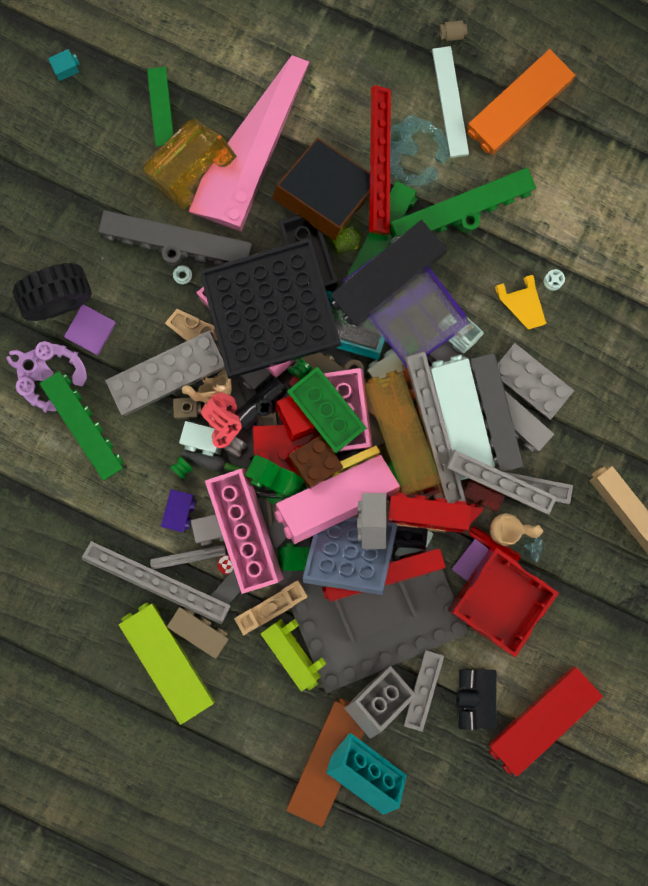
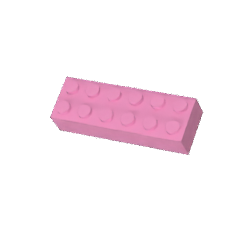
M247 467L205 481L242 594L278 583L284 579L254 486L250 483L251 479L245 476L248 470Z

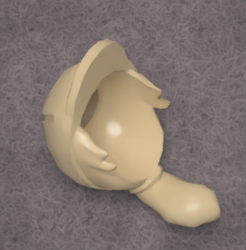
M225 369L214 378L206 377L205 380L202 379L204 384L199 387L197 392L191 386L185 385L182 387L183 394H188L193 401H202L204 403H207L213 395L223 392L230 396L232 391L231 379H228Z
M508 513L496 516L490 524L492 539L502 546L515 545V542L519 541L523 534L531 538H537L543 533L540 525H522L516 516Z

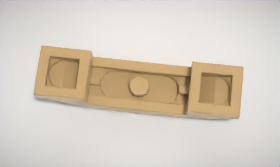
M297 580L234 619L242 634L246 635L308 598V595L301 582Z

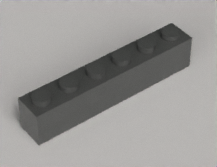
M495 352L472 358L470 367L472 374H475L477 379L474 382L476 391L480 393L482 399L479 401L481 412L485 411L487 418L484 419L486 431L490 430L491 438H488L490 448L495 449L496 456L493 457L495 467H499L502 472L523 467L524 464Z

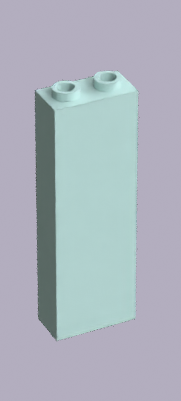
M462 355L450 357V361L443 362V360L432 362V366H429L452 452L453 450L459 451L495 468L469 359L462 357ZM459 474L460 481L467 479V477Z

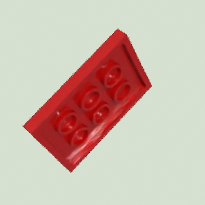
M284 425L253 426L254 456L255 454L299 475L288 458V452L294 450V447L298 445L302 446L310 442L311 438H317L321 434L314 427L312 434L292 442Z

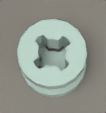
M557 269L549 271L544 278V286L550 291L558 290L565 281L564 274Z

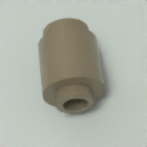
M463 20L440 24L441 40H463L464 35H467V24H463Z

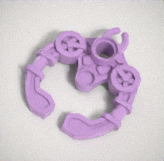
M43 341L36 346V349L27 353L18 350L10 351V355H18L19 360L17 362H13L10 356L6 357L8 363L17 369V392L24 396L32 406L43 409L45 413L47 411H57L50 400L46 403L39 399L40 395L34 393L36 388L35 381H44L54 374L47 366L46 361L51 360L54 355H57L59 358L63 355L69 358V363L73 364L76 368L72 376V382L83 387L87 380L86 369L77 356L78 353L66 349L64 345L60 346ZM28 360L34 363V367L31 370L24 369V363Z

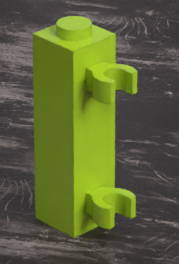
M280 619L263 631L261 635L299 690L302 692L307 688L310 691L318 685L317 680L321 677L318 670L327 663L322 657L314 663L310 661L291 634V631L299 626L296 619L287 625Z

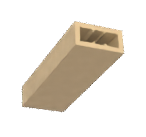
M613 466L599 468L592 473L593 478L589 481L648 554V510Z

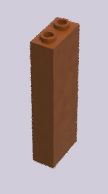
M342 698L339 701L334 700L286 808V811L320 827H323L341 786L338 781L326 773L330 757L349 733H352L360 740L364 734L361 727L344 709L350 702Z

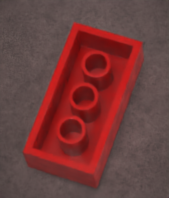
M395 493V496L391 495L387 522L466 533L469 530L472 506H468L465 501H455L453 504L447 503V499L435 498L434 501L427 500L426 496L415 495L414 498H409L405 493Z

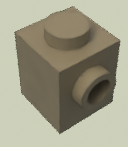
M191 398L173 399L174 418L176 420L199 419L202 409L201 402L193 401Z

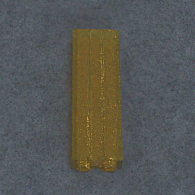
M395 370L387 373V377L369 379L365 387L402 493L410 495L440 485L441 481L403 372Z

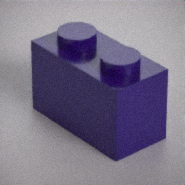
M170 489L161 527L183 533L186 532V529L189 530L192 520L189 518L190 513L195 510L197 500L194 499L195 496Z

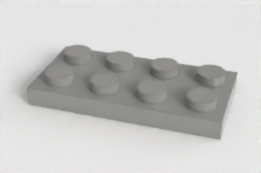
M516 343L513 344L498 363L503 384L549 421L574 392L571 387Z

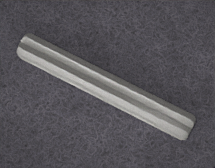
M225 545L155 558L150 560L152 569H158L226 555Z

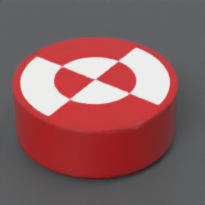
M229 555L222 556L217 563L219 571L223 574H230L233 570Z

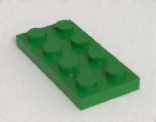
M318 366L287 391L335 453H338L367 429Z

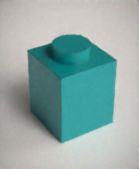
M69 49L48 58L59 81L79 73L77 66L80 63L75 54L71 55Z

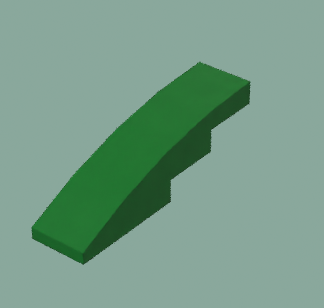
M166 67L148 68L155 145H173L175 141Z

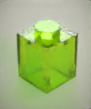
M353 226L344 229L335 241L331 240L338 256L359 248L361 238L358 231H354Z

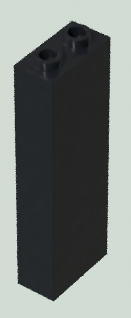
M421 219L330 295L333 300L331 304L337 311L340 309L345 314L343 318L350 326L354 324L357 328L446 255L447 248Z

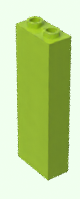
M147 602L138 608V613L134 615L129 613L121 618L123 622L119 626L181 725L213 705L215 701L174 634L167 628L168 625L154 603L149 605Z

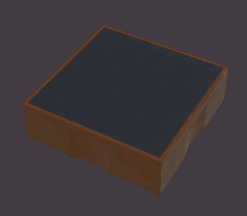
M317 137L276 185L272 199L294 214L303 217L313 227L335 241L347 227L352 216L370 198V172Z

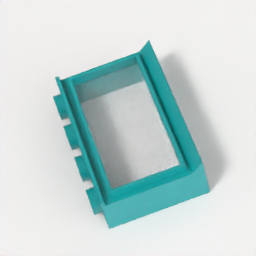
M326 290L342 346L336 348L379 360L385 339L371 320L368 318L357 328L354 324L350 326L343 318L345 316L341 309L337 311L331 304L333 300L330 295L333 292ZM382 307L377 311V313L380 314L387 308Z

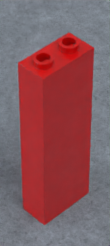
M440 548L391 562L385 586L446 568ZM327 586L322 587L325 599H329L330 602L365 593Z
M572 666L488 744L491 748L489 753L496 760L500 758L505 763L502 767L509 775L513 773L517 777L601 700L603 696L577 667Z

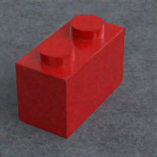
M291 396L276 402V411L292 442L313 433L315 426Z

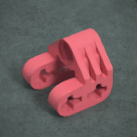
M223 392L213 395L201 409L202 416L209 422V426L215 429L212 433V441L217 448L227 447L242 428L239 416L234 414L237 410L235 398Z

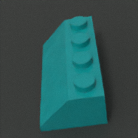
M349 733L331 755L326 773L383 815L399 809L407 775L352 733Z

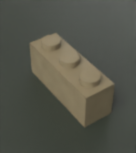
M179 607L167 628L216 659L230 639L227 636L228 632L220 627L215 629L211 626L212 622L203 616L200 619L194 615L195 612Z

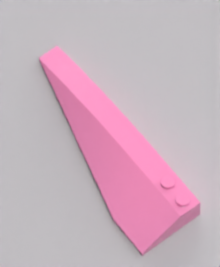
M293 55L289 58L202 177L189 213L242 232L309 65L308 61Z

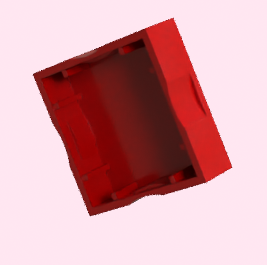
M490 547L447 611L505 653L516 658L530 637L534 626L545 615L559 592L538 577L525 571L519 563L498 548Z

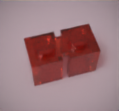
M468 479L463 489L465 499L473 503L483 500L480 506L490 511L498 512L505 495L489 487L485 489L486 486Z

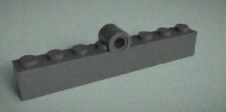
M105 210L103 211L98 231L106 241L114 242V240H119L122 244L128 246L137 244L140 245V248L151 250V248L158 249V252L162 253L166 264L172 267L178 266L183 258L188 256L195 257V260L200 262L208 260L213 261L215 265H221L251 256L253 249L252 243ZM171 253H176L175 257H169Z

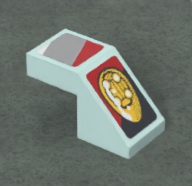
M428 531L426 549L429 546L434 534L430 531ZM399 547L393 561L425 553L426 549Z

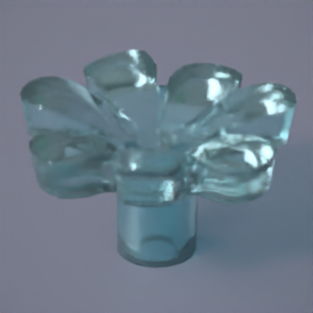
M540 537L535 538L534 543H525L524 551L530 552L532 561L536 563L541 557L540 552L544 551V546H542L543 539Z

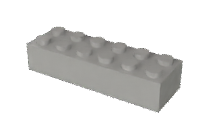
M207 331L105 381L121 415L127 416L181 390L185 385L190 386L225 369L220 347L213 332Z

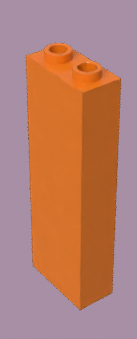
M549 49L468 123L466 129L468 135L481 144L480 147L485 153H490L493 156L568 87L576 75Z

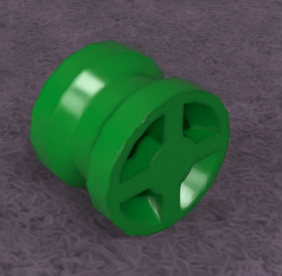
M301 358L295 359L293 366L288 368V371L299 380L312 370V367Z
M180 456L177 459L178 462L172 464L170 468L184 480L186 474L194 469Z

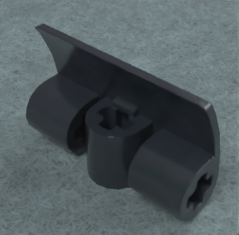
M272 377L234 413L239 416L242 428L246 432L259 420L256 416L257 414L261 416L269 415L273 410L271 401L276 403L288 393V389L278 379Z
M459 669V690H457L456 695L457 707L459 708V729H496V670Z

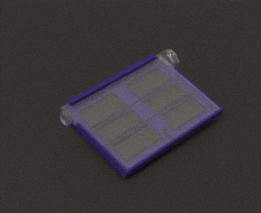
M395 236L390 243L395 242L400 236ZM367 262L362 267L353 272L351 275L342 280V283L344 284L346 281H348L363 267H365L369 262ZM431 268L427 269L369 318L406 368L405 357L420 352H425L426 356H428L452 337L456 336L460 340L474 329L465 313Z

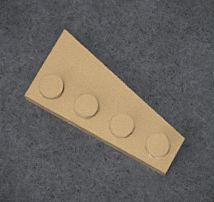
M176 309L165 322L170 329L185 341L211 331L218 343L214 325L199 320L179 309Z

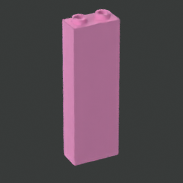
M379 455L323 481L311 489L308 488L276 503V512L274 514L279 523L282 522L285 528L283 530L286 537L296 544L357 515L358 501H362V493H386V500L391 498V495L395 496V493H399L400 485L383 457Z

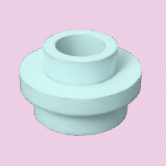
M181 265L175 268L173 278L178 284L184 285L192 279V272L189 267ZM180 273H186V277L180 278Z

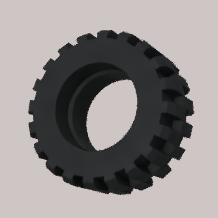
M62 263L42 268V270L32 272V274L23 277L13 287V295L21 316L28 321L46 320L75 310L87 302L92 294L84 270L77 263Z

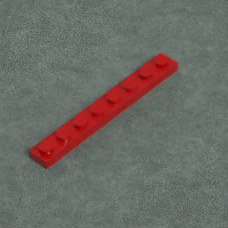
M374 85L371 87L369 232L386 236L390 234L391 89Z

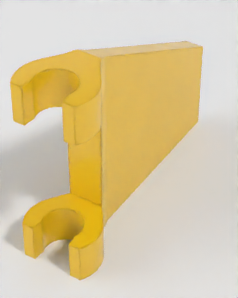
M533 275L523 278L526 289L506 294L504 283L496 285L495 290L499 300L528 330L546 324Z

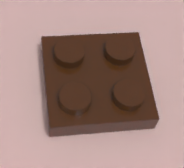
M322 435L288 455V458L309 489L343 469V465Z

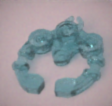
M414 115L407 116L402 123L391 126V135H397L399 137L398 142L393 141L390 136V172L396 179L400 178L405 181L407 186L409 184H429L439 174L434 167L430 166L420 176L413 173L409 176L403 172L404 167L399 165L401 160L400 154L414 156L418 152V145L411 136L415 135L419 130L423 133L428 131L435 135L433 139L439 145L435 152L436 161L445 163L450 156L448 141L442 132L443 129H438L432 125L431 121L419 119Z

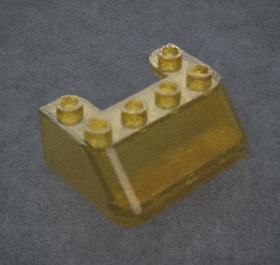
M192 119L186 122L144 164L143 172L171 201L184 210L191 204L194 198L193 193L188 188L213 163L219 167H227L237 156L221 135L199 120Z

